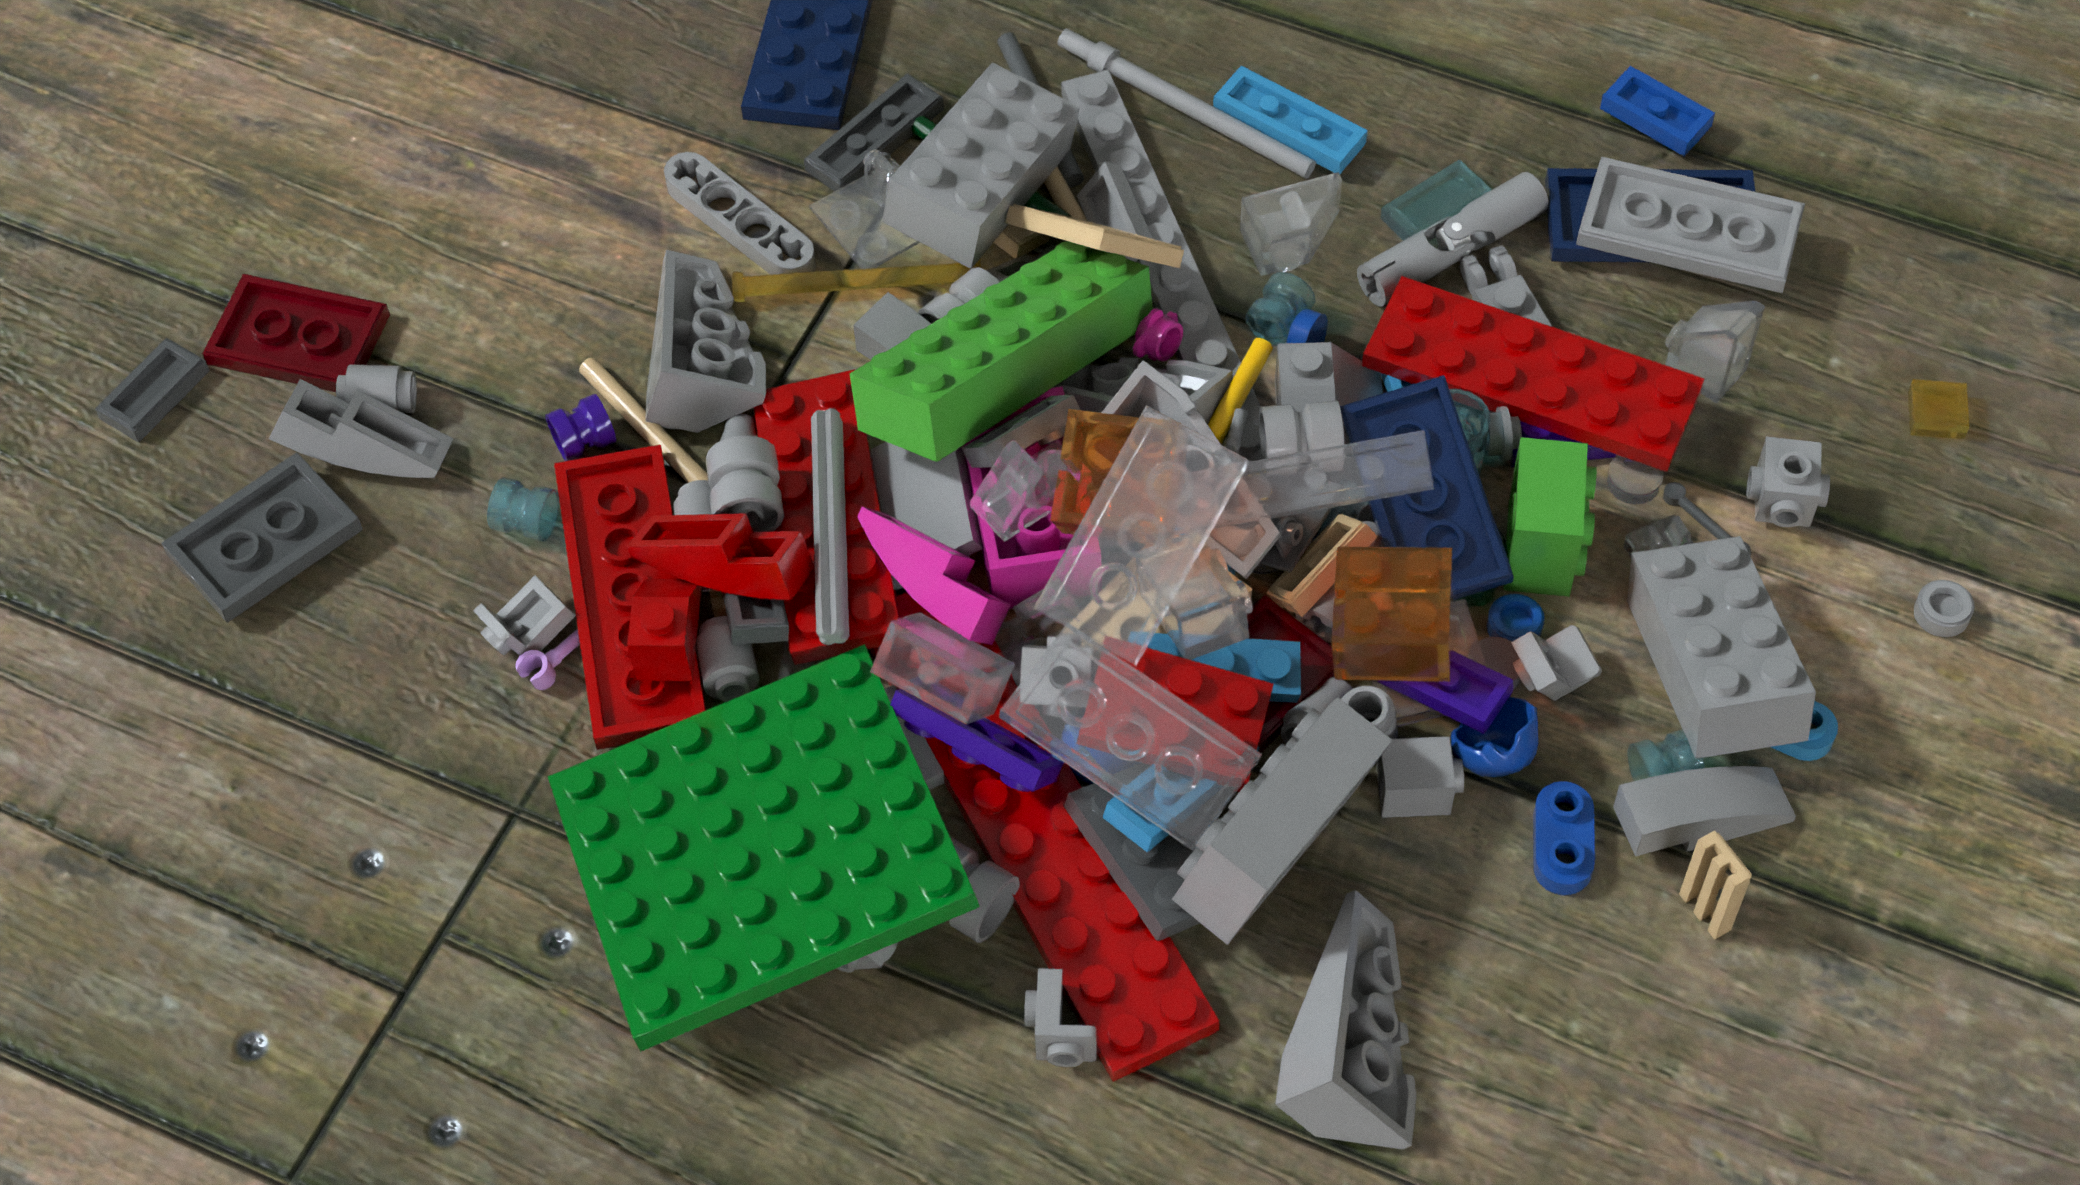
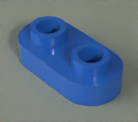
M1559 781L1544 787L1536 799L1533 812V869L1537 881L1546 890L1558 895H1572L1582 891L1588 885L1595 866L1594 804L1591 796L1581 786L1572 782ZM1559 802L1567 803L1573 806L1574 810L1562 811L1556 804ZM1569 854L1574 858L1575 862L1563 863L1557 859L1556 855Z

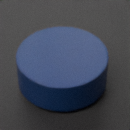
M1304 309L1294 319L1286 343L1324 342L1328 326L1327 316L1310 309Z
M1507 594L1501 596L1493 602L1489 609L1486 624L1489 637L1505 638L1512 642L1530 631L1541 637L1545 620L1544 613L1540 605L1526 595Z

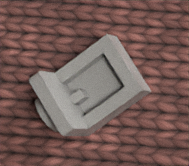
M536 575L497 614L493 613L482 603L473 610L487 625L480 632L481 635L504 656L511 649L519 656L529 650L541 651L576 616Z
M1574 625L1563 629L1546 640L1530 631L1511 642L1519 656V659L1513 662V666L1524 686L1530 692L1537 689L1538 692L1554 701L1602 673V669L1583 634Z
M1038 968L1037 990H1026L1024 1014L1025 1026L1035 1027L1036 1060H1047L1050 1064L1059 1067H1075L1082 1064L1083 1061H1096V1027L1062 1025V969Z

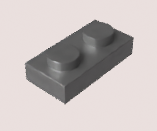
M1074 395L1050 396L966 445L962 450L972 468L993 467L995 472H999L1023 460L1025 456L1022 450L1038 441L1039 445H1045L1067 434L1069 429L1066 424L1081 416L1082 412Z

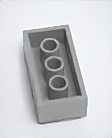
M992 62L890 177L882 222L972 269L1007 227L1008 224L1005 221L1009 205L1017 204L1024 206L1070 150L1080 107Z
M1741 536L1632 553L1627 603L1695 759L1808 741L1816 691Z
M1336 697L1322 714L1315 708H1312L1291 734L1293 737L1286 745L1282 743L1261 768L1260 772L1262 773L1255 781L1250 780L1229 805L1228 808L1230 810L1223 818H1217L1196 843L1195 846L1197 848L1177 872L1185 881L1172 900L1227 945L1349 800L1393 741L1339 697Z

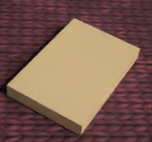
M1017 204L1009 205L1005 223L1097 250L1180 268L1184 254L1181 246L1094 222Z

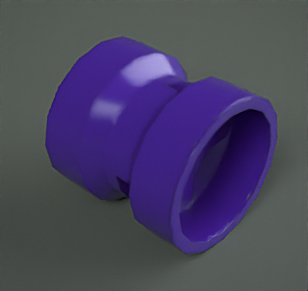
M595 393L580 399L578 406L572 409L573 414L561 408L545 414L550 433L564 461L581 458L585 451V444L589 448L596 446L602 449L617 441L609 416Z

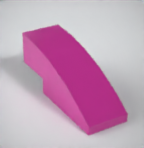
M862 507L857 517L871 545L892 576L908 594L938 621L970 641L992 645L1011 604L966 581L975 560L886 513Z

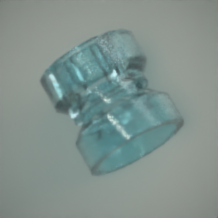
M1277 272L1270 277L1262 290L1263 298L1255 300L1245 316L1246 324L1253 334L1258 338L1267 340L1272 345L1277 346V344L1286 343L1294 319L1304 309H1312L1316 302L1315 294L1311 287L1296 275L1287 272Z
M506 477L500 478L493 488L488 503L487 523L489 528L504 533L522 530L524 536L529 539L541 542L546 541L553 531L558 516V491L540 485L530 490L525 488L519 480Z
M1683 729L1667 734L1663 741L1657 743L1646 739L1628 746V764L1633 781L1705 768L1703 758L1695 759Z

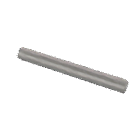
M829 408L826 411L817 410L811 417L816 633L819 636L820 642L824 645H832L833 643L843 644L849 637L843 421L836 409Z

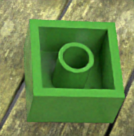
M1520 437L1508 499L1505 549L1514 579L1512 583L1503 585V590L1570 597L1574 576H1584L1587 562V546L1592 545L1595 525V513L1589 512V499L1593 500L1597 476V467L1587 466L1588 443Z

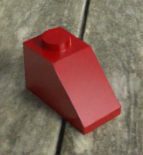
M645 579L632 597L627 647L636 681H693L702 586L682 579Z

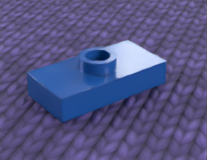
M1632 66L1602 95L1600 105L1601 110L1682 156H1685L1712 127L1715 112Z

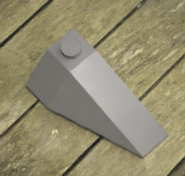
M1142 360L1075 445V448L1092 465L1246 579L1281 536L1187 393L1144 360Z

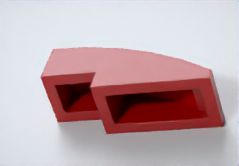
M746 513L654 515L649 518L627 545L630 556L659 571L713 590L759 599L792 600L814 570V565L801 531L753 532Z

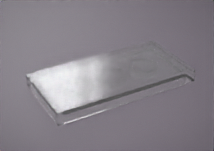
M1146 405L1033 609L1137 666L1249 464L1248 459Z
M1069 623L1065 625L1007 700L999 714V718L1193 851L1196 849V843L1209 826L1220 816L1257 765L1262 755Z

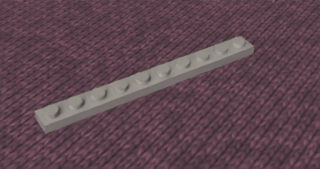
M1109 70L1062 81L1061 91L1063 99L1080 107L1076 129L1095 172L1104 162L1121 165L1152 238L1181 246V249L1184 250L1180 268L1141 259L1136 261L1149 266L1151 296L1154 307L1162 310L1165 315L1170 311L1176 313L1178 323L1183 327V338L1175 352L1177 359L1232 370L1234 377L1241 362ZM1252 388L1241 409L1248 412L1240 441L1239 454L1247 466L1251 461L1262 464L1259 432L1260 404ZM1229 431L1221 444L1222 446H1224L1225 440L1228 438Z

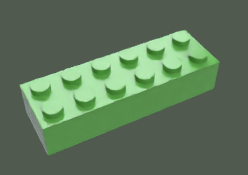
M1064 241L1059 243L1054 250L1034 262L1023 265L1018 272L998 284L987 287L980 295L962 306L952 308L944 317L924 329L913 332L906 340L886 352L875 355L871 361L851 372L850 380L858 431L932 461H940L1135 335L1140 322L1153 310L1149 266L1126 259L1123 255L1108 253L1073 242Z

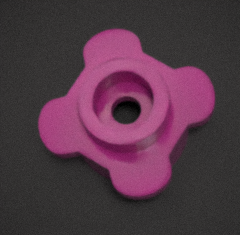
M1158 308L1150 311L1137 327L1133 354L1139 358L1146 354L1153 361L1159 360L1162 362L1171 358L1179 348L1183 338V327L1178 323L1177 314L1170 311L1165 315Z

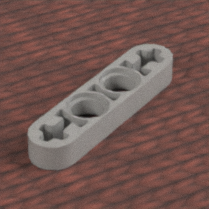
M683 152L676 154L666 162L664 174L670 196L772 277L784 284L794 285L803 283L814 274L816 260L811 240L705 157L693 152ZM697 175L698 184L691 178ZM722 197L731 198L736 202L730 209L724 211H716L709 207L713 200ZM755 224L766 225L770 228L768 234L760 238H750L744 234L748 227ZM782 252L785 255H787L789 259L783 261ZM801 256L800 260H795V258Z

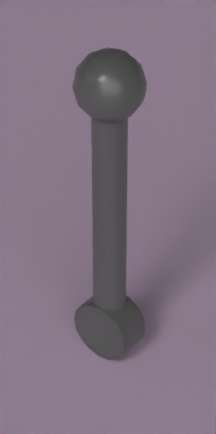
M1671 482L1665 486L1663 500L1667 504L1682 507L1717 539L1732 538L1685 496L1686 489L1682 484ZM1744 542L1748 550V553L1751 556V547L1749 546V544Z

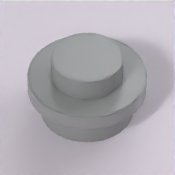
M1507 406L1497 407L1496 412L1484 413L1482 436L1486 456H1498L1501 461L1511 460L1513 449H1518L1520 437H1522L1520 420L1518 416L1510 417Z

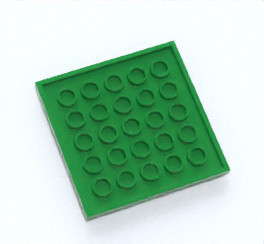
M865 644L548 776L628 1025L640 1052L980 907L894 709L890 705V700Z

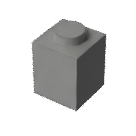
M1450 736L1392 739L1393 741L1376 764L1381 817L1451 815L1455 793H1463L1464 769L1462 759L1452 758Z

